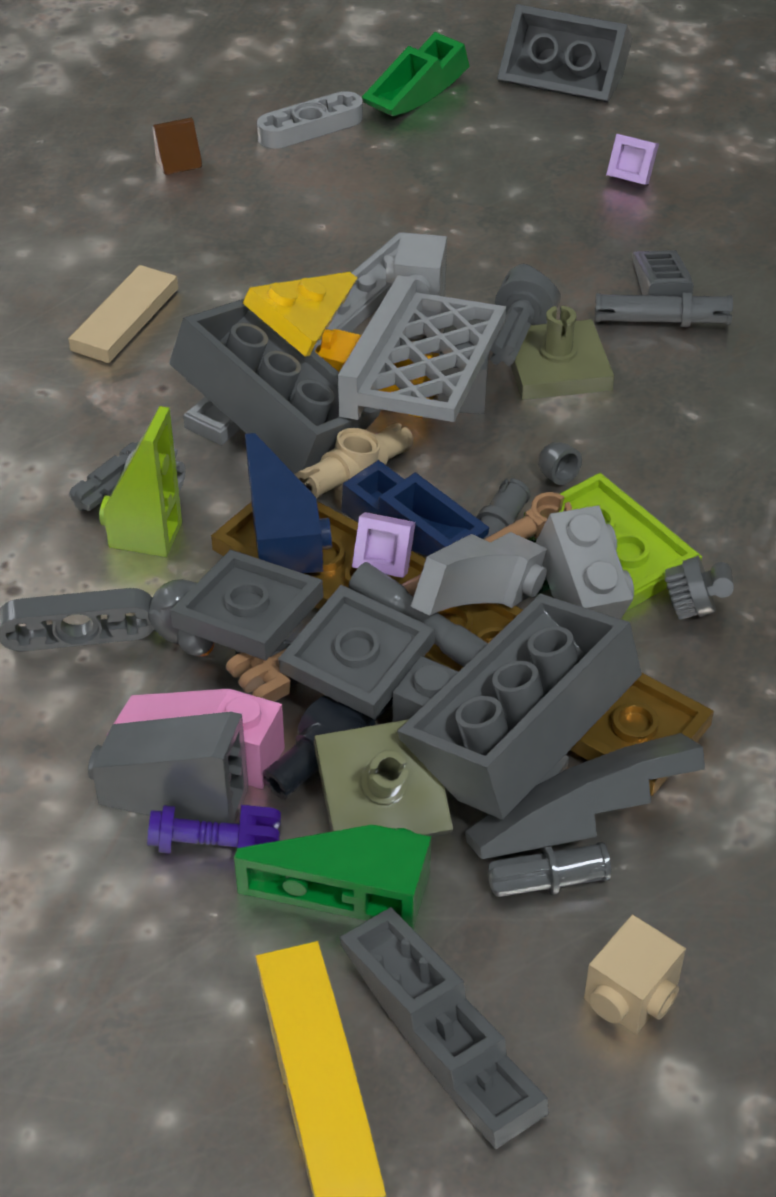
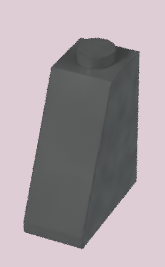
M222 712L113 724L103 746L97 745L89 760L88 776L94 780L98 804L149 816L151 810L163 811V805L175 806V818L199 820L200 822L206 821V823L211 821L212 824L217 822L218 825L220 822L235 823L248 791L242 714Z

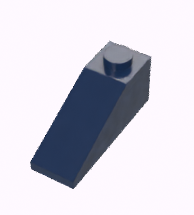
M256 433L245 434L258 559L303 574L323 572L322 550L332 549L329 518L319 519L317 499L314 494Z

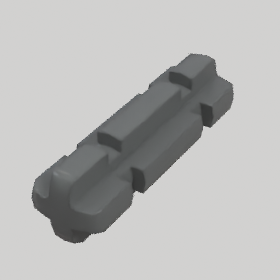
M132 442L120 451L119 457L114 455L89 474L86 482L81 480L71 488L69 497L78 510L90 511L102 502L104 495L110 496L124 470L129 454L136 449L139 442Z

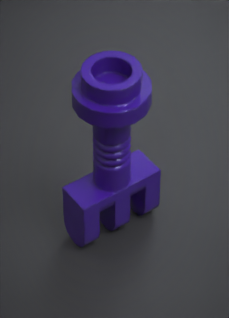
M163 805V811L151 810L147 846L159 847V853H171L172 842L193 844L199 842L206 845L210 843L216 845L217 843L218 846L241 848L280 841L278 828L281 825V812L271 807L241 805L239 824L220 822L218 825L217 822L212 824L211 821L206 823V821L200 822L199 820L175 818V806Z

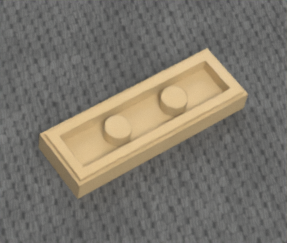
M138 265L68 338L70 351L110 363L178 290L177 276Z

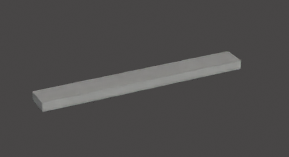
M400 232L351 272L357 277V280L347 299L341 304L336 316L326 329L352 332L378 309L392 286V283H386L387 260L389 255L396 256L401 237ZM322 337L317 341L313 349L314 351L318 345H321ZM207 397L201 399L183 415L184 428L221 446L241 429Z

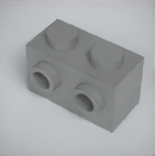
M402 232L396 256H388L386 283L393 284L398 275L416 278V292L445 297L447 236ZM421 311V313L426 318L437 314H441L429 311ZM421 334L408 339L419 341L428 337L425 334Z
M600 506L551 513L535 543L548 549L542 566L547 568L546 579L553 598L621 619L633 601L634 585L629 572L622 569L616 552L617 539L615 531L610 524H606Z

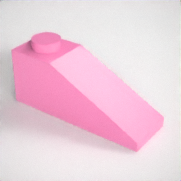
M232 689L131 695L114 724L222 712L240 713L243 718L248 786L262 790L266 784L263 778L265 777L263 771L280 758L285 748L282 704Z

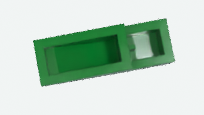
M434 32L419 49L408 46L362 96L363 103L391 116L403 114L424 105L447 89L470 67L465 44Z

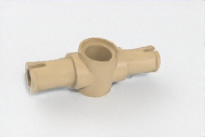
M398 422L392 423L375 434L359 428L344 429L338 433L333 450L324 454L319 463L300 470L295 475L314 494L316 499L332 489L342 492V485L345 481L377 460L386 465L392 457L411 449L413 445L412 433L407 427L401 429L402 424Z

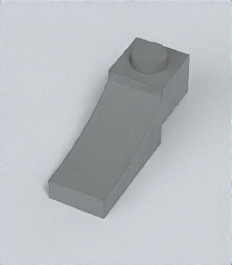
M512 532L492 542L470 534L427 556L411 607L429 616L451 607L468 604L499 603L512 608L528 597L536 596L541 589L547 573V568L543 567L542 564L548 549Z

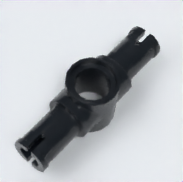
M328 696L320 697L314 701L301 717L296 744L263 771L266 785L276 796L286 800L299 786L319 771L313 742L316 735L376 725L375 721L393 706V697L375 719Z

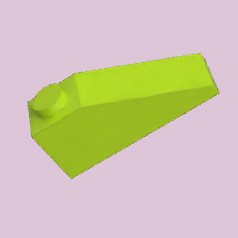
M159 406L123 470L111 496H105L102 500L99 520L100 524L106 527L109 548L167 557L182 525L170 407Z

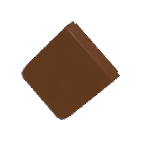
M192 117L153 125L156 161L163 174L170 175L202 167V158Z

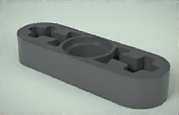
M123 588L14 599L5 603L0 608V643L14 651H34L139 640L148 636L154 630L148 617L152 596L138 588ZM127 613H135L133 616H126ZM77 614L90 618L88 622L80 625H72L63 621L64 618ZM101 615H107V619H101ZM52 620V624L47 625L46 621Z

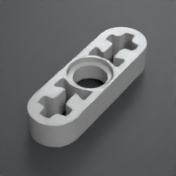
M342 91L263 114L257 120L258 142L266 148L279 149L356 126L363 119L362 97L354 92Z

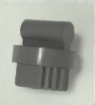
M696 556L683 560L681 565L665 570V581L667 582L670 600L680 620L695 615L703 617L716 613L713 595L725 598L730 596L734 590L732 569L724 562L714 564L710 571L705 572L700 557Z

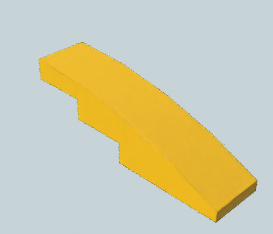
M318 941L255 955L283 1085H286L298 1143L303 1151L313 1197H386L355 1069Z

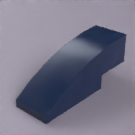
M377 460L345 481L342 485L341 512L354 521L359 522V516L367 512L416 522L411 549L415 553L429 556L470 534L482 539L489 534V527L416 472L404 479L380 460Z

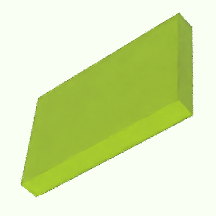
M598 473L560 493V495L564 496L562 510L559 512H563L567 502H570L572 510L599 505L606 524H610L613 527L617 539L616 552L622 569L629 572L634 585L633 601L626 611L667 588V582L665 581L666 569L681 565L683 560L699 556L702 561V556L602 473Z

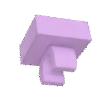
M616 134L606 175L649 185L659 143Z
M364 512L359 516L352 567L358 568L364 562H368L387 575L403 578L408 573L416 522Z

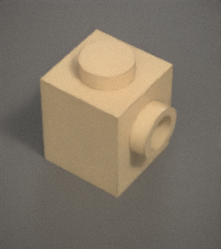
M632 914L590 962L584 1000L589 1002L595 1012L606 1021L620 1023L634 1034H637L651 1016L658 1020L661 1019L674 1003L679 992L677 984L679 983L686 948Z

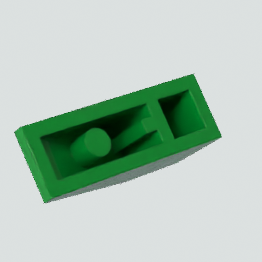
M371 824L237 848L234 856L237 893L368 921L392 907L414 930L430 874L431 836L417 834L406 828L392 829Z

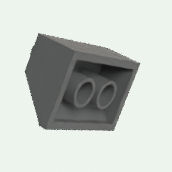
M516 4L497 80L609 102L623 77L633 38L627 24Z

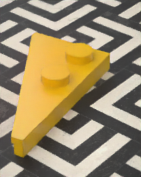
M349 271L249 287L243 304L306 357L310 356L317 341L321 339L324 331L336 316L341 304L347 299L357 277Z

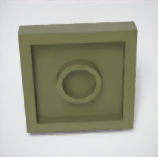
M554 306L546 312L547 324L530 326L515 361L510 365L522 400L613 391L614 374L593 320L576 321V312L567 306H560V320L556 319L557 308Z
M408 720L327 733L314 737L313 742L331 832L371 824L392 829L406 828L417 834L431 837L450 834L453 831L444 785L399 738L397 731Z

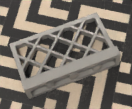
M398 275L338 374L339 417L358 420L365 407L454 422L506 319V306L416 292V278ZM421 311H429L441 314H437L426 318L421 313ZM473 319L485 320L474 325L468 322ZM452 325L457 328V330L443 334L438 330ZM421 334H425L428 337L415 342H411L408 339ZM468 341L474 345L461 350L455 347V345ZM438 350L444 353V355L430 359L424 355ZM407 359H411L414 364L400 368L393 364ZM456 366L461 370V372L447 376L441 373L443 370ZM423 376H427L431 380L417 385H413L409 381ZM393 385L400 389L391 393L378 391ZM444 393L449 400L448 402L426 398Z

